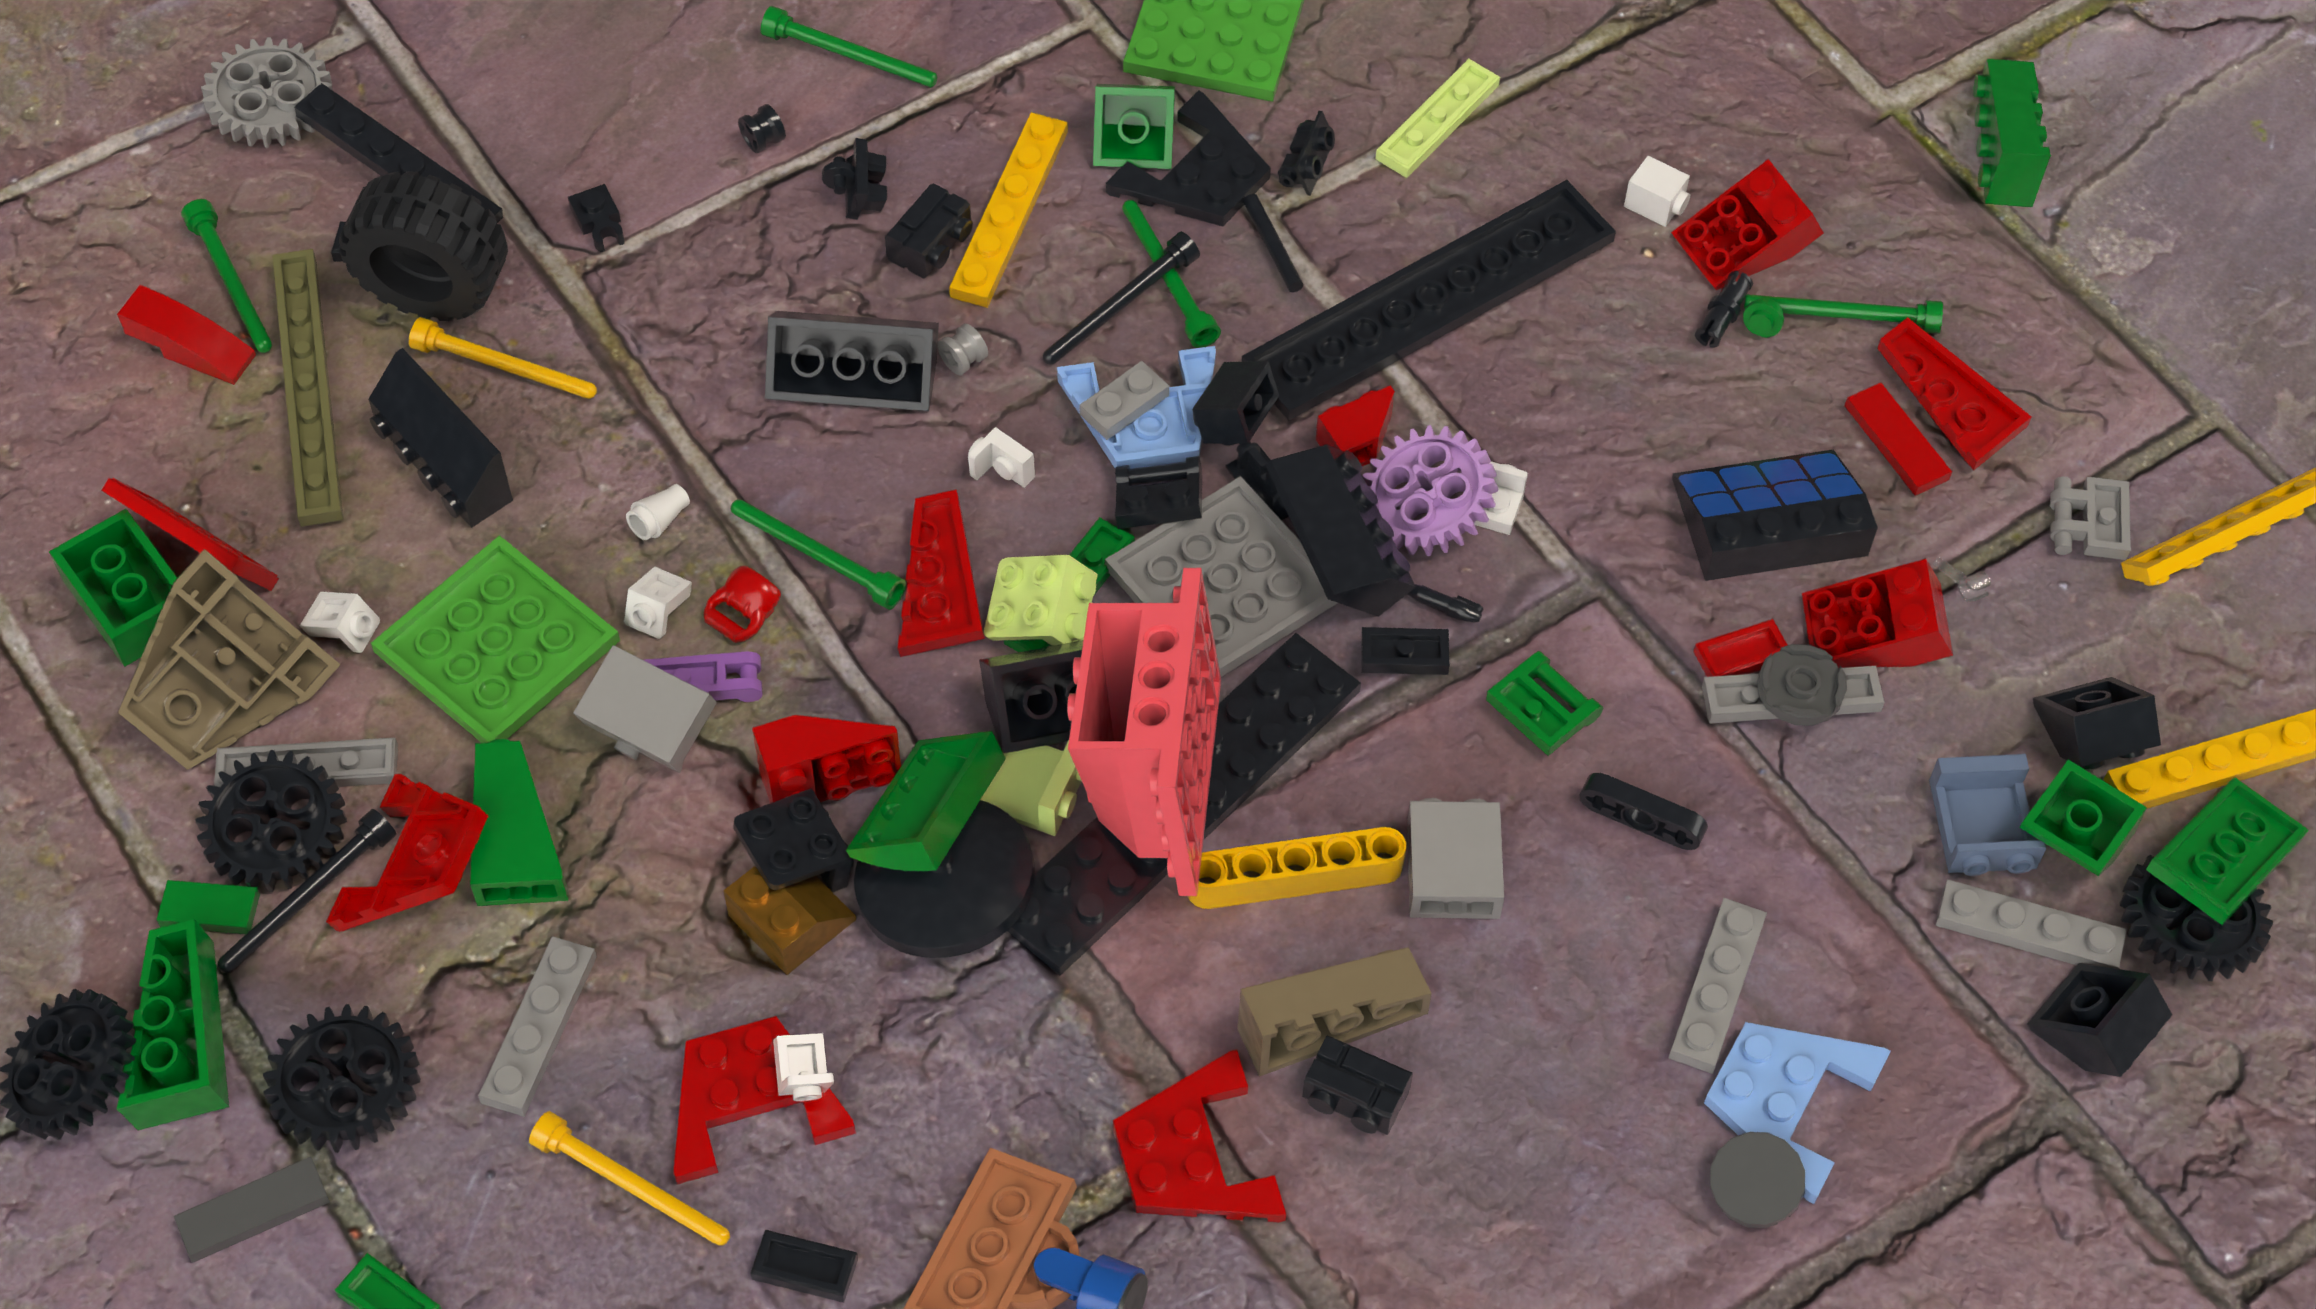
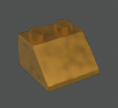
M754 866L723 890L728 916L786 975L856 921V915L817 876L779 890H772L767 886L758 869Z

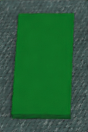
M2234 777L2152 859L2146 870L2223 925L2303 840L2309 830Z

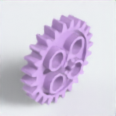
M1429 425L1425 430V435L1421 437L1418 436L1414 428L1410 429V440L1406 442L1399 436H1395L1397 447L1391 450L1388 447L1382 446L1381 450L1385 458L1383 461L1371 459L1370 463L1375 473H1364L1363 478L1377 496L1378 503L1376 506L1382 518L1393 529L1394 537L1392 539L1397 549L1399 550L1405 544L1409 554L1414 555L1418 547L1422 546L1426 555L1431 556L1434 545L1439 544L1444 553L1448 552V541L1454 540L1457 544L1463 546L1462 534L1465 531L1475 536L1478 534L1474 525L1475 521H1489L1483 508H1494L1496 506L1491 494L1498 492V486L1493 479L1497 474L1493 465L1489 464L1491 460L1487 451H1481L1475 438L1468 442L1462 430L1452 438L1448 426H1444L1440 434L1435 435L1431 425ZM1444 461L1440 466L1431 468L1436 462ZM1408 482L1403 488L1395 489L1397 485ZM1464 492L1460 497L1450 499L1453 494ZM1427 513L1424 518L1414 520L1417 515Z

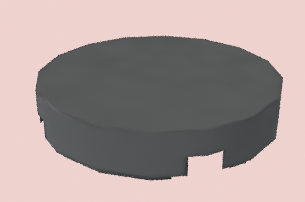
M1790 644L1782 647L1779 652L1773 655L1770 654L1765 659L1757 680L1758 694L1766 709L1778 719L1793 725L1814 726L1828 721L1840 710L1847 691L1846 674L1841 666L1838 668L1837 664L1832 661L1833 657L1825 650L1808 644Z
M1747 1132L1731 1138L1718 1150L1710 1167V1188L1717 1205L1730 1220L1750 1228H1768L1784 1221L1798 1210L1805 1194V1169L1799 1154L1784 1139L1766 1132Z

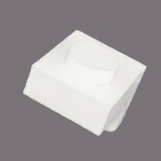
M823 1033L777 1036L773 1040L779 1096L793 1095L794 1101H811L821 1098L822 1093H825L834 1084L833 1073H827Z

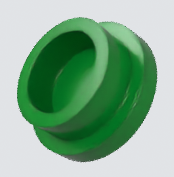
M1760 298L1751 302L1746 307L1743 313V321L1747 329L1753 334L1761 337H1772L1778 334L1783 327V310L1776 301L1770 298Z

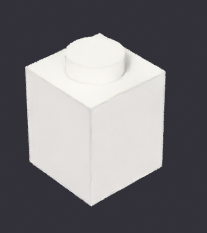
M1647 156L1629 180L1624 207L1666 227L1675 214L1680 216L1688 205L1691 194L1686 191L1690 175Z

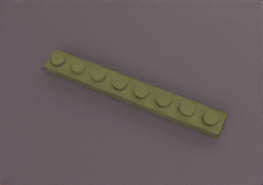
M313 249L272 255L297 517L301 527L344 520L315 253Z

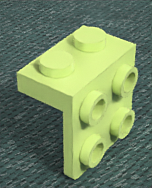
M1070 555L1007 557L1002 559L997 569L984 627V635L993 641L1042 639L1052 646L1084 640L1089 603H1092L1096 591L1098 574Z
M1069 740L1064 751L1044 745L1003 753L1006 760L981 800L1001 808L1019 824L1056 836L1063 819H1068L1074 809L1077 799L1076 792L1082 782L1068 750Z

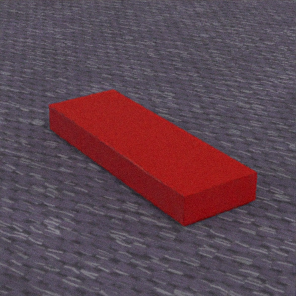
M1881 382L1847 397L1844 405L1915 496L1950 480L1952 470Z

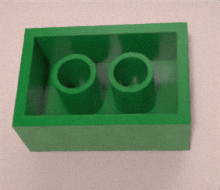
M124 509L50 550L49 553L65 585L120 662L126 667L141 658L170 589L177 577L129 511Z

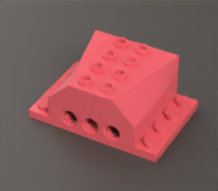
M1183 568L1181 586H1174L1173 603H1089L1081 657H1075L1073 662L1074 684L1077 685L1076 693H1070L1068 696L1069 721H1072L1068 750L1087 792L1088 802L1092 803L1098 820L1138 858H1168V877L1176 879L1179 896H1197L1221 675L1202 569Z

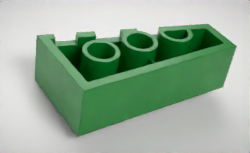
M1987 59L1982 74H1976L1973 96L1979 98L1975 112V127H1981V133L1977 139L1976 155L1977 157H1982L1983 160L1978 172V187H1984L1985 204L2033 207L2051 157L2049 147H2043V142H2046L2047 132L2045 126H2040L2043 110L2042 104L2037 103L2039 88L2034 62Z
M195 919L149 930L139 986L142 988L140 1006L138 1010H134L132 1021L134 1023L136 1043L132 1045V1050L129 1054L133 1055L135 1060L124 1065V1072L129 1075V1079L126 1080L124 1093H120L117 1110L138 1131L229 1107L214 942Z

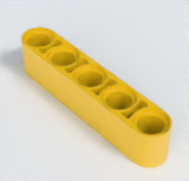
M1379 827L1202 852L1199 879L1210 877L1215 879L1216 882L1205 884L1199 881L1197 896H1188V898L1197 907L1213 909L1388 884L1397 880L1403 871L1406 841L1398 830L1390 827ZM1381 852L1388 853L1393 857L1385 859L1378 857L1376 854ZM1344 859L1349 863L1345 865H1338L1334 863L1332 860ZM1299 865L1304 867L1305 869L1301 871H1293L1289 869L1288 866ZM1247 871H1255L1259 873L1260 876L1248 877L1245 876L1243 873Z

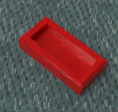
M1774 619L1696 643L1693 652L1707 677L1744 675L1760 671L1765 659L1770 654L1773 655L1779 652L1782 647L1788 644Z

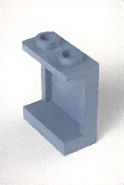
M2026 754L1937 759L1929 783L1948 873L1964 872V874L1969 876H1977L1988 871L2008 870L2011 873L2020 874L2037 869L2046 851L2045 843L2036 840V837L2020 828L2021 823L2030 812L2023 784L2029 771Z

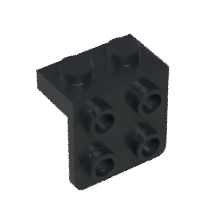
M812 788L735 817L733 829L770 889L779 890L819 874L832 892L848 886L854 859L849 857L846 851L848 848L847 843L842 839L829 813L823 808Z

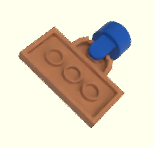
M990 1147L904 1309H1053L1067 1299L1077 1300L1076 1309H1142L1146 1299L1148 1279L1142 1268L1105 1254L1099 1256L1095 1262L1081 1257L1076 1238L1067 1226L1059 1223L1077 1189L1075 1179Z

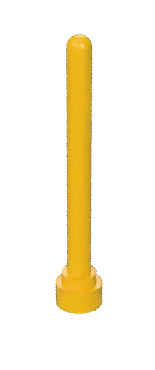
M423 317L416 319L409 334L410 348L424 353L436 352L441 349L587 399L593 398L597 393L596 386L591 382L445 334L444 329L440 328L437 322Z
M545 1112L533 1127L529 1143L544 1153L551 1151L555 1154L565 1153L718 1246L725 1245L729 1241L730 1233L727 1228L572 1136V1130L567 1127V1121L553 1112Z

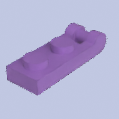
M746 651L644 659V661L709 693L714 700L739 699L744 702H754L763 695L762 682L757 679V674L761 671V657L755 652ZM727 673H738L740 678L727 679Z

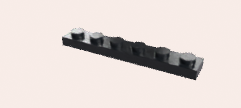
M323 83L318 85L294 107L296 117L380 176L392 172H399L400 175H403L409 171L418 172L419 176L427 177L428 175L438 177L441 182L448 185L453 183L461 187V191L466 195H473L479 199L481 206L485 210L490 209L495 215L497 223L503 219L501 207Z

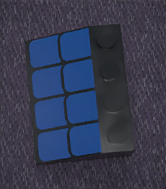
M1834 449L1678 472L1672 475L1675 490L1705 581L1865 557L1869 555L1878 529L1866 493Z

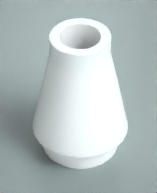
M674 484L666 490L632 503L631 510L626 514L627 523L631 530L643 540H648L651 537L658 538L682 509L690 504L689 496L680 485Z

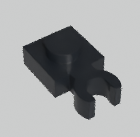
M605 184L567 197L569 207L583 235L592 232L594 246L600 253L605 251L603 244L605 237H615L619 245L625 243L623 230L619 224L621 222L619 210Z

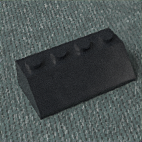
M775 311L768 317L765 399L929 411L937 364L939 323Z
M403 348L395 352L368 399L373 413V417L369 419L370 423L382 439L388 437L394 443L393 447L404 464L409 465L412 463L418 469V476L425 487L431 492L436 489L442 495V502L454 518L461 516L472 528L513 501L501 452Z
M1323 445L1272 459L1265 464L1328 600L1379 617L1416 587L1409 574L1410 564L1403 554L1398 551L1392 539L1394 537L1393 529L1382 518L1376 506L1378 503L1377 496L1366 485L1360 472L1362 465L1350 451L1344 452L1329 445Z
M1083 640L979 660L985 702L1003 753L1069 740L1072 721H1069L1068 696L1070 693H1076L1077 685L1074 684L1073 662L1075 657H1081Z

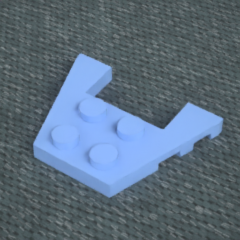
M1215 346L1178 351V362L1184 385L1169 387V396L1108 440L1081 416L1114 468L1129 465L1130 469L1186 462V457L1200 455L1202 437L1199 428L1194 424L1192 409L1213 378L1216 360ZM1094 362L1057 367L1058 383L1080 415V404L1099 391Z
M1745 1022L1711 1086L1704 1104L1738 1136L1747 1132H1766L1784 1139L1799 1154L1805 1169V1194L1803 1197L1814 1204L1835 1162L1790 1139L1826 1070L1871 1091L1891 1050L1879 1046Z

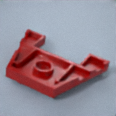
M394 774L380 808L390 817L409 816L378 885L342 887L326 922L336 931H345L453 894L462 879L463 872L480 838L488 815L475 804L446 792L441 794L419 781L418 783L412 782L402 774Z
M777 1016L686 1041L673 1170L677 1185L719 1173L707 1130L737 1120L803 1103L815 1145L856 1134L853 1119L830 1088L825 1093H822L821 1098L811 1101H794L793 1095L779 1096L773 1040L777 1036L790 1034Z
M1237 1049L1222 1055L1113 1120V1131L1136 1213L1197 1217L1198 1213L1225 1215L1226 1219L1244 1220V1217L1268 1218L1267 1222L1279 1223L1286 1221V1211L1275 1175L1230 1186L1226 1185L1203 1107L1204 1104L1248 1094V1084Z

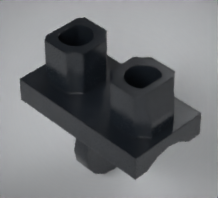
M855 138L854 154L848 157L846 161L843 157H835L833 162L825 165L822 169L823 183L827 187L834 189L835 194L841 195L845 193L846 218L857 220L862 209L882 211L887 200V186L869 183L868 180L882 181L886 171V156L868 152L867 140Z

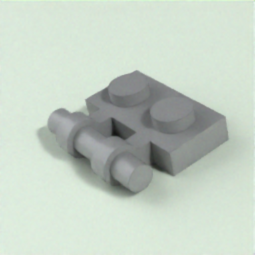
M2087 477L2083 490L2071 488L2070 478H2056L2054 480V490L2050 493V507L2054 510L2055 520L2050 524V538L2055 542V552L2060 555L2071 553L2072 541L2078 540L2083 541L2084 555L2127 560L2131 551L2129 481ZM2073 509L2083 510V521L2072 520Z

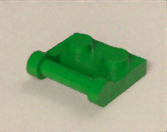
M1538 651L1489 689L1486 701L1549 756L1584 726H1589L1595 722L1604 708L1594 698L1587 699L1549 665L1550 659L1546 655ZM1539 678L1575 711L1571 714L1533 679Z

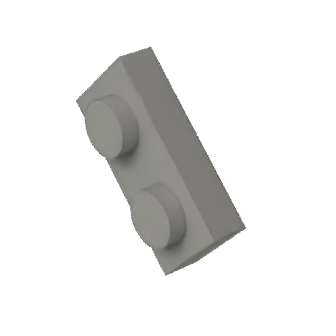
M1141 361L1081 403L1080 416L1108 440L1167 398L1170 386Z

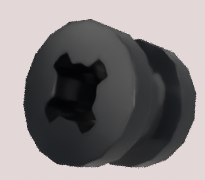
M769 104L759 107L757 113L753 116L744 115L738 119L740 132L747 145L755 153L765 150L768 143L772 141L778 143L786 137L780 117Z

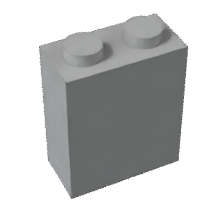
M1437 798L1410 801L1407 818L1410 918L1500 919L1504 902L1500 802H1487L1482 799L1447 802Z

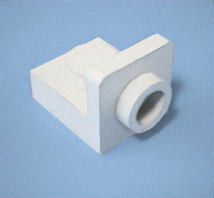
M996 427L985 438L977 439L968 452L969 473L975 480H978L992 466L1001 477L1006 480L1012 479L1024 488L1035 478L1034 454Z
M1491 461L1489 464L1493 465L1497 474L1493 479L1498 486V492L1491 494L1496 506L1494 508H1483L1489 521H1475L1474 525L1510 535L1524 497L1528 473L1509 464H1499Z
M657 567L652 568L628 589L624 623L631 628L660 639L666 634L668 615L690 597L692 582Z
M320 592L301 622L300 627L312 637L340 638L353 652L361 653L378 627L380 618L358 594Z

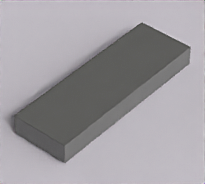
M310 1156L174 1216L189 1258L192 1262H196L328 1204L330 1201Z

